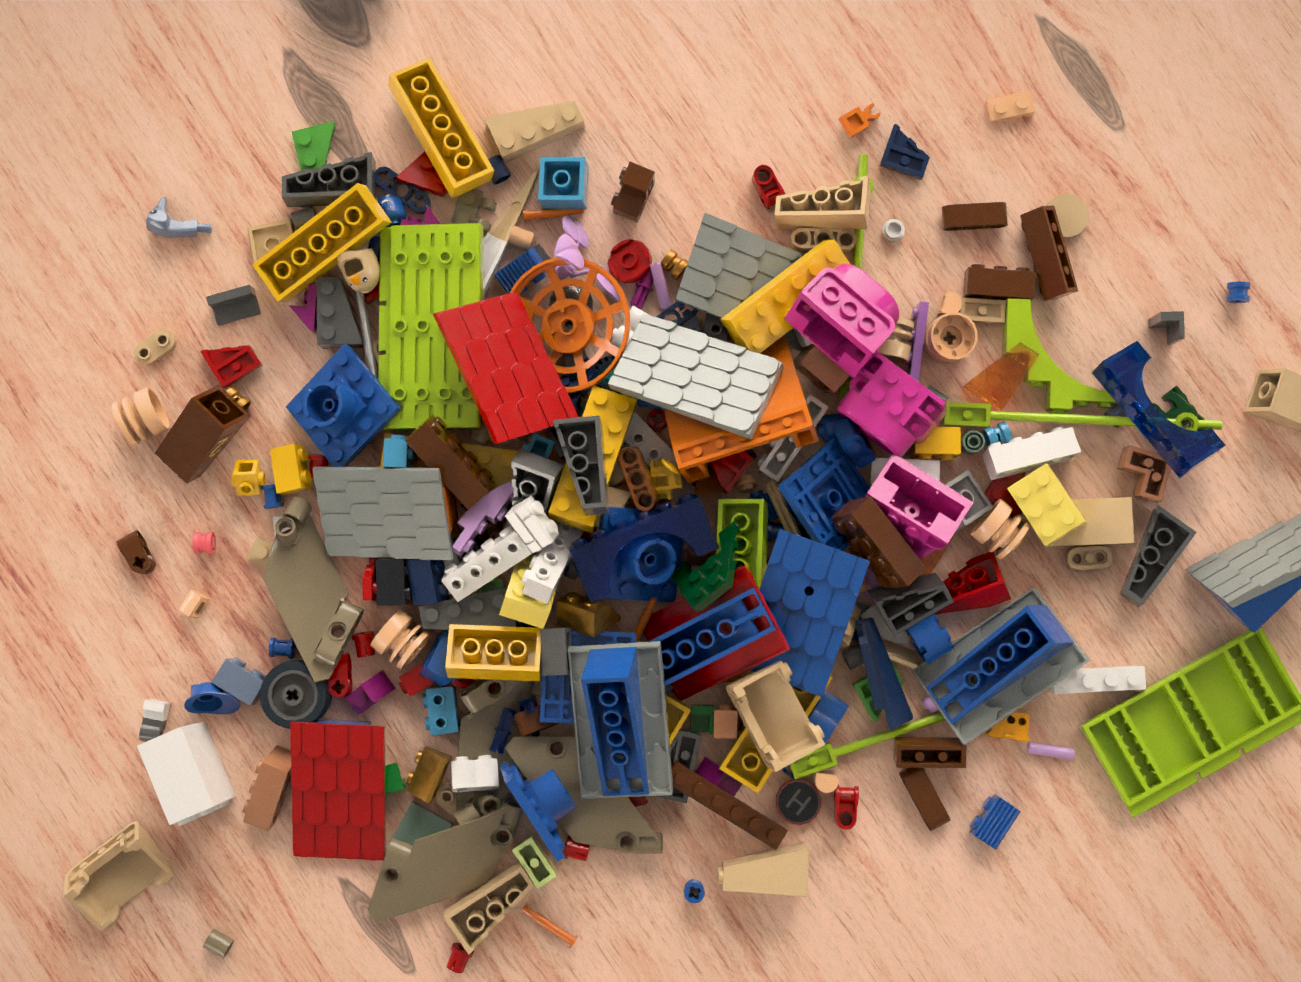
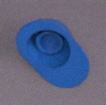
M211 682L192 685L190 697L184 703V707L188 712L197 714L227 715L238 711L241 706L240 701L236 697L225 694L223 689Z

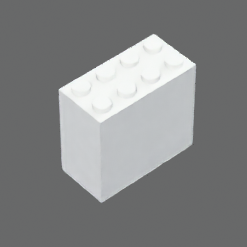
M205 721L179 727L137 746L169 825L176 822L178 826L184 825L231 804L229 799L236 797Z

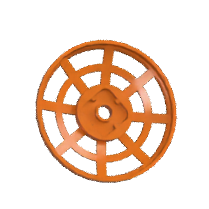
M556 257L545 260L529 269L514 284L510 293L516 292L520 296L531 280L540 273L547 272L551 284L539 291L532 302L521 296L520 298L527 310L531 323L534 314L543 318L542 332L538 333L542 342L546 341L554 349L549 358L552 360L557 373H577L579 385L565 387L568 393H576L597 385L617 366L628 344L630 311L622 288L607 270L594 262L583 259L584 267L589 268L585 281L578 279L560 280L555 267L570 264ZM598 273L612 284L621 301L609 305L605 296L594 286ZM563 287H581L582 291L578 300L566 299ZM552 291L555 292L557 302L553 303L548 309L539 306L545 296ZM590 293H593L599 299L604 309L592 313L586 305ZM624 310L625 330L621 346L618 348L610 343L613 334V315ZM606 318L607 331L605 339L594 335L596 322ZM571 320L573 322V329L566 333L564 325L567 321ZM590 343L599 347V351L584 363L582 350ZM605 352L614 355L615 358L611 365L598 377L588 382L586 369L597 363ZM562 353L573 354L574 367L557 366L556 363Z

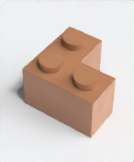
M1129 445L1123 447L1117 469L1138 475L1132 497L1150 503L1162 502L1174 458Z

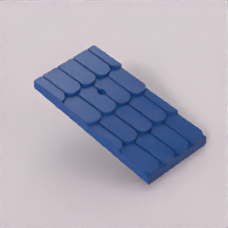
M780 529L760 587V592L763 594L790 649L748 670L755 672L777 661L786 662L792 672L790 676L791 681L789 682L791 686L823 697L870 561ZM813 588L814 593L808 596L805 594V590Z

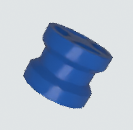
M1249 282L1227 283V289L1229 290L1227 302H1250V296L1248 295V290L1250 289Z

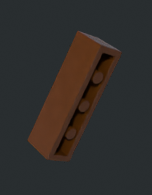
M1054 205L1041 206L1021 214V226L1027 238V247L1033 259L1034 272H1036L1040 293L1044 301L1056 300L1078 292Z

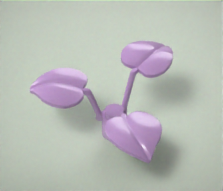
M566 215L562 220L566 234L559 237L554 257L563 259L570 265L555 267L560 280L568 276L572 279L575 276L588 274L589 269L574 272L575 269H582L584 267V260L578 247L580 245L586 249L589 245V238L583 226L571 216ZM601 265L602 268H604L611 274V272L606 267ZM598 273L596 281L599 286L616 303L619 302V295L612 284Z

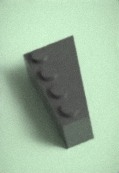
M372 152L365 153L364 156L357 158L350 157L344 159L343 162L332 165L328 163L314 170L307 169L282 176V199L287 207L329 206L357 183L366 185L376 199V161Z
M600 416L553 420L585 515L609 514L603 425Z
M520 449L511 461V469H513L512 488H514L512 507L532 496L535 501H539L542 504L544 513L548 517V511L564 465Z
M1159 505L1154 508L1120 595L1135 606H1142L1197 532Z
M507 588L469 595L459 602L456 599L419 606L423 629L449 630V624L519 627L517 620L499 615Z

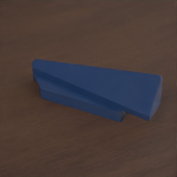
M874 618L856 620V629L875 711L884 709L889 730H894L911 721L913 714Z

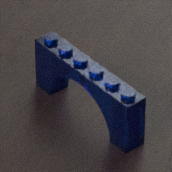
M1136 341L1103 360L1092 374L1176 475L1181 478L1212 458L1226 445L1212 428L1203 431L1184 429L1169 421L1154 407L1146 394L1142 379L1144 366L1152 357Z
M691 493L680 496L678 498L679 501L670 504V502H666L657 506V511L652 513L644 511L637 514L635 520L630 522L623 520L614 524L615 528L611 530L601 529L594 532L592 538L587 540L579 538L572 541V546L567 547V550L587 599L592 602L612 593L609 577L613 561L625 545L639 536L657 532L676 535L688 544L693 554L697 557L718 549L719 546L700 497L697 495L692 496Z

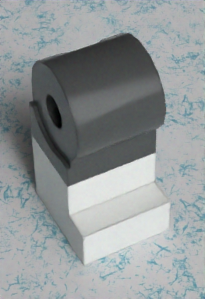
M155 699L144 700V715L139 732L140 741L147 742L163 735L170 702Z

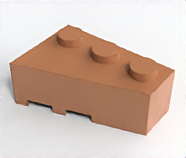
M278 745L274 747L264 760L259 761L255 773L258 774L257 779L253 780L249 789V793L252 794L251 798L246 801L242 811L245 813L244 823L268 832L276 823L286 797L285 791L288 782H291V750Z

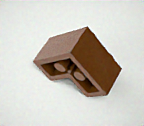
M630 161L628 167L624 166L619 176L621 190L619 193L615 192L611 205H613V213L638 223L655 184V171Z

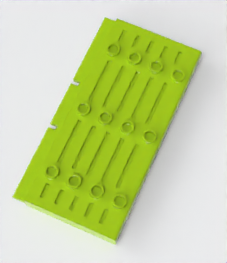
M480 223L394 225L385 227L380 231L379 302H386V305L379 306V351H386V355H379L378 381L401 407L397 415L382 430H415L432 414L435 417H440L445 422L447 430L482 429V416L433 316L434 313L483 300V226Z
M1260 627L1255 633L1249 629L1147 686L1146 689L1138 691L1083 722L1079 727L1123 805L1127 807L1132 818L1198 782L1196 773H1199L1200 778L1203 779L1242 757L1239 749L1242 748L1243 752L1247 754L1300 724L1301 695L1262 627Z

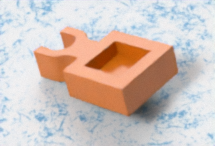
M874 103L868 105L863 112L857 107L838 119L849 138L867 129L870 126L868 121H873L880 116V113L872 115L869 112L875 106Z

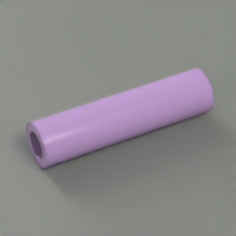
M661 262L653 263L650 265L660 308H668L671 306Z
M1028 742L1027 753L1069 760L1074 759L1075 749L1034 742Z

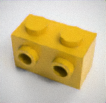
M935 427L924 442L912 444V457H918L919 460H932V457L941 458V461H954V458L961 455V427Z
M290 444L270 449L276 493L290 495L311 490L310 483L312 478L311 473L308 471V453L305 447L299 444Z

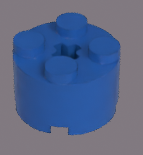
M935 613L905 630L908 637L912 636L913 646L927 665L949 653L954 648L950 641L949 633L944 627L941 629Z

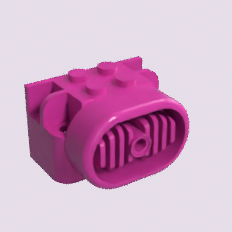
M841 264L834 269H823L800 292L784 319L851 377L855 378L894 331L895 324L899 320V308L892 295L867 273L854 265Z
M876 352L858 375L851 379L849 392L836 407L839 415L842 418L848 417L856 423L863 435L892 455L894 453L899 457H902L913 443L919 444L924 442L947 414L945 401L879 352Z
M894 453L866 494V497L871 496L918 558L927 557L936 550L947 546L973 504L969 499Z

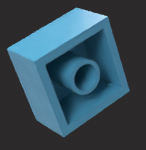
M585 157L540 158L538 201L542 209H587L589 166Z

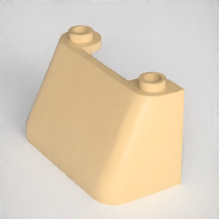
M782 661L768 665L726 686V690L766 766L775 772L825 745L822 739L825 737L819 725L814 726L809 721L789 683L791 681L790 676L792 675L791 669L786 662L783 663Z
M133 821L68 871L64 879L63 896L101 932L118 921L120 907L153 882L156 885L168 884L175 875V869L145 828L138 821Z

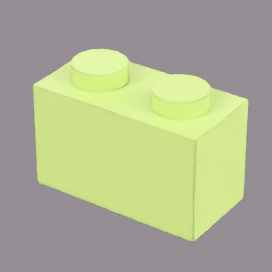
M534 834L512 849L537 889L557 876V869Z

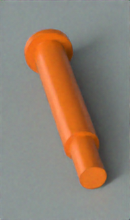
M523 209L524 223L527 220L584 213V209H542L525 211Z
M654 597L650 598L633 633H636V643L639 642L652 615V610L657 601Z
M526 905L521 910L530 916L533 921L570 945L569 948L573 946L578 938L577 935L574 937Z

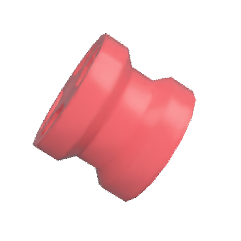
M194 532L192 540L194 554H201L202 552H207L208 554L215 553L216 536L214 532H208L207 534Z

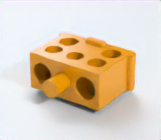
M1015 712L1009 716L1011 718L1010 724L1006 718L986 732L988 737L1022 742L1029 741L1030 714ZM1019 719H1022V725L1019 724Z

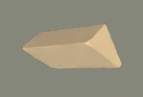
M883 640L891 661L913 669L917 667V651Z

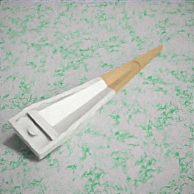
M537 171L532 174L509 207L483 238V299L506 250L512 228L517 225L538 178Z

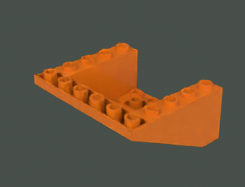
M786 336L779 338L760 353L782 362L784 369L752 440L664 409L678 469L688 483L710 477L706 464L708 462L792 435L797 448L819 441Z

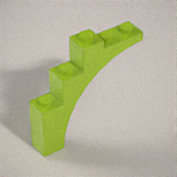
M1030 299L1006 300L1002 355L1009 356L1008 359L1021 360L1022 356H1024V383H1030V387H1044V384H1046L1045 411H1052V414H1066V412L1073 409V403H1075V407H1088L1089 404H1097L1098 408H1111V405L1118 402L1119 393L1101 391L1084 385L1068 376L1053 362L1036 334Z

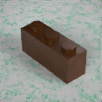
M972 264L971 267L965 270L963 298L991 300L1030 299L1032 301L1035 299L1036 272H1031L1029 268L1024 267L1016 268V270H1007L1006 266H994V269L985 268V265Z
M895 737L894 762L898 768H966V745H963L959 738Z

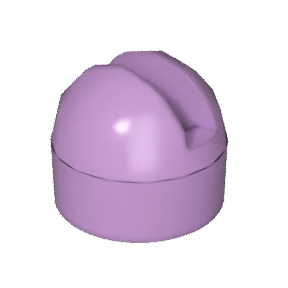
M929 695L922 701V706L924 709H927L928 713H934L939 710Z

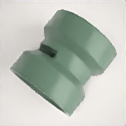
M972 430L961 436V451L965 454H975L981 451L985 445V438L979 431Z

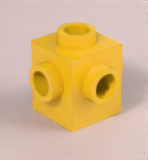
M259 459L236 460L234 471L231 474V484L233 487H236L237 496L260 495L261 486L266 483L265 472H261Z

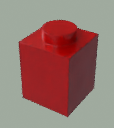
M424 663L399 676L401 680L399 686L404 694L408 693L411 697L435 683L419 674Z

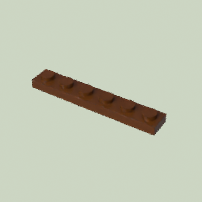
M677 760L674 761L671 766L674 788L777 850L788 832L786 828Z

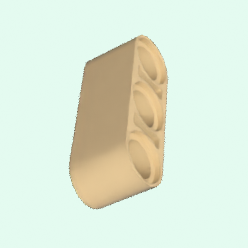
M798 228L792 233L790 238L791 248L794 251L808 253L819 244L817 238L820 236H824L828 240H835L843 253L850 252L856 243V235L849 229ZM795 237H805L806 243L804 245L797 244ZM847 237L850 239L851 245L843 246L839 239Z

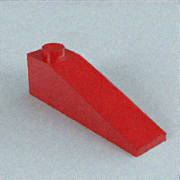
M994 551L974 557L965 562L966 566L955 572L953 570L948 574L949 577L943 582L954 602L935 614L988 608L1011 600Z

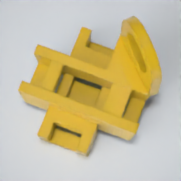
M666 457L661 461H650V476L657 492L658 500L667 498L671 500L673 497L672 489L682 488L680 470Z

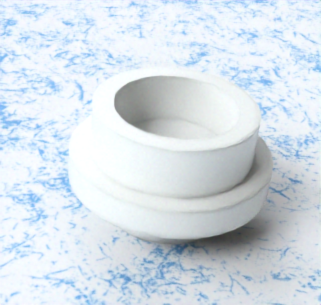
M897 219L888 220L882 228L883 236L891 242L900 240L905 233L903 223Z

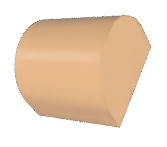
M514 226L508 243L528 251L533 247L537 236L532 232Z
M946 292L943 296L938 316L950 312L957 313L962 306L961 298L956 293Z
M191 589L179 610L189 617L199 618L208 604L209 598Z
M819 771L814 773V784L821 792L830 793L838 786L839 777L836 774Z

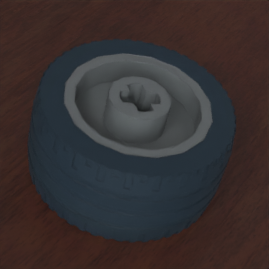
M303 660L286 661L275 666L264 678L260 689V702L266 716L275 724L290 729V722H318L327 712L332 699V695L328 690L327 680L315 683ZM295 690H297V691L299 692V693L297 694V696H299V698H296V697L294 696Z

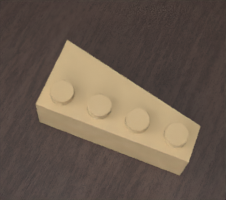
M575 101L484 117L504 163L585 128L584 119Z
M868 176L860 177V180L849 182V180L842 181L840 185L832 187L820 186L814 191L807 192L802 190L777 196L774 216L778 230H796L798 228L868 229L871 196Z
M520 861L445 909L444 918L468 955L534 886L533 881Z

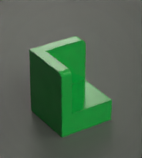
M691 705L692 732L714 733V705Z
M398 763L385 765V794L405 789L407 784L405 778L402 779Z

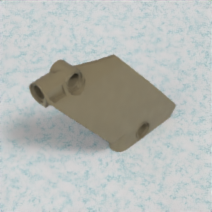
M294 496L283 517L278 519L275 524L276 536L263 579L305 665L316 683L330 679L363 616L364 609L346 602L349 592L330 555L327 554L326 547L310 516L312 506L306 500ZM289 527L292 529L287 534L281 533L283 528ZM336 630L344 631L341 637L337 638L332 635Z
M478 679L459 694L469 712L460 718L458 757L466 756L469 757V760H477L478 756L491 755L492 758L497 759L499 777L498 789L456 792V811L453 814L460 825L501 809V802L510 793L499 765L505 761H508L510 766L516 765L505 747L514 736L521 737L514 715L531 708L532 693L530 691L533 681ZM498 682L494 690H488L491 683ZM516 765V767L518 768V770H519V772L521 773V776H522V778H523V777H524V774L521 772V770L519 769V767ZM493 800V804L490 807H484L487 801Z
M514 736L505 747L506 751L524 776L531 782L551 769L555 771L562 785L565 786L577 806L575 810L558 820L574 842L618 850L627 854H662V833H655L628 797L581 799L576 737ZM562 743V753L555 755L553 752L554 745ZM629 836L633 840V846L626 850L622 846V841L625 837Z
M506 798L501 809L467 823L415 839L413 846L392 838L368 907V912L375 922L438 903L486 884L507 846L511 844L523 812L517 800ZM500 831H506L509 836L502 835ZM389 869L395 870L397 874H392Z

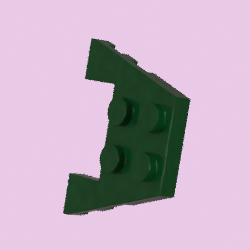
M734 521L719 533L721 551L709 557L706 563L693 571L691 570V565L683 561L674 569L671 575L692 609L697 612H701L733 587L736 566L733 554L738 549L739 543L735 540L736 533H740V525Z

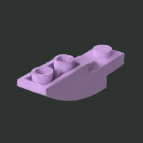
M512 481L487 493L463 515L458 522L459 529L463 532L452 546L454 553L460 557L465 552L469 553L475 544L473 540L477 534L481 535L488 525L487 520L496 524L498 520L502 521L509 511L507 507L514 499Z

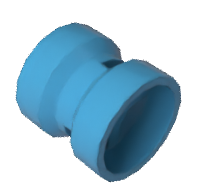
M1005 421L998 423L994 428L988 427L983 429V436L987 446L997 442L1006 444L1013 439L1010 428Z

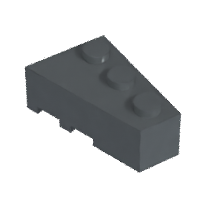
M317 277V345L322 349L341 348L343 344H348L351 348H364L360 327L344 281L340 277Z
M936 573L917 577L908 587L885 589L881 586L867 590L882 619L894 636L954 602L946 585Z
M683 729L678 731L670 745L671 766L677 760L694 771L701 733ZM674 787L672 795L655 796L686 804L688 800L686 794Z

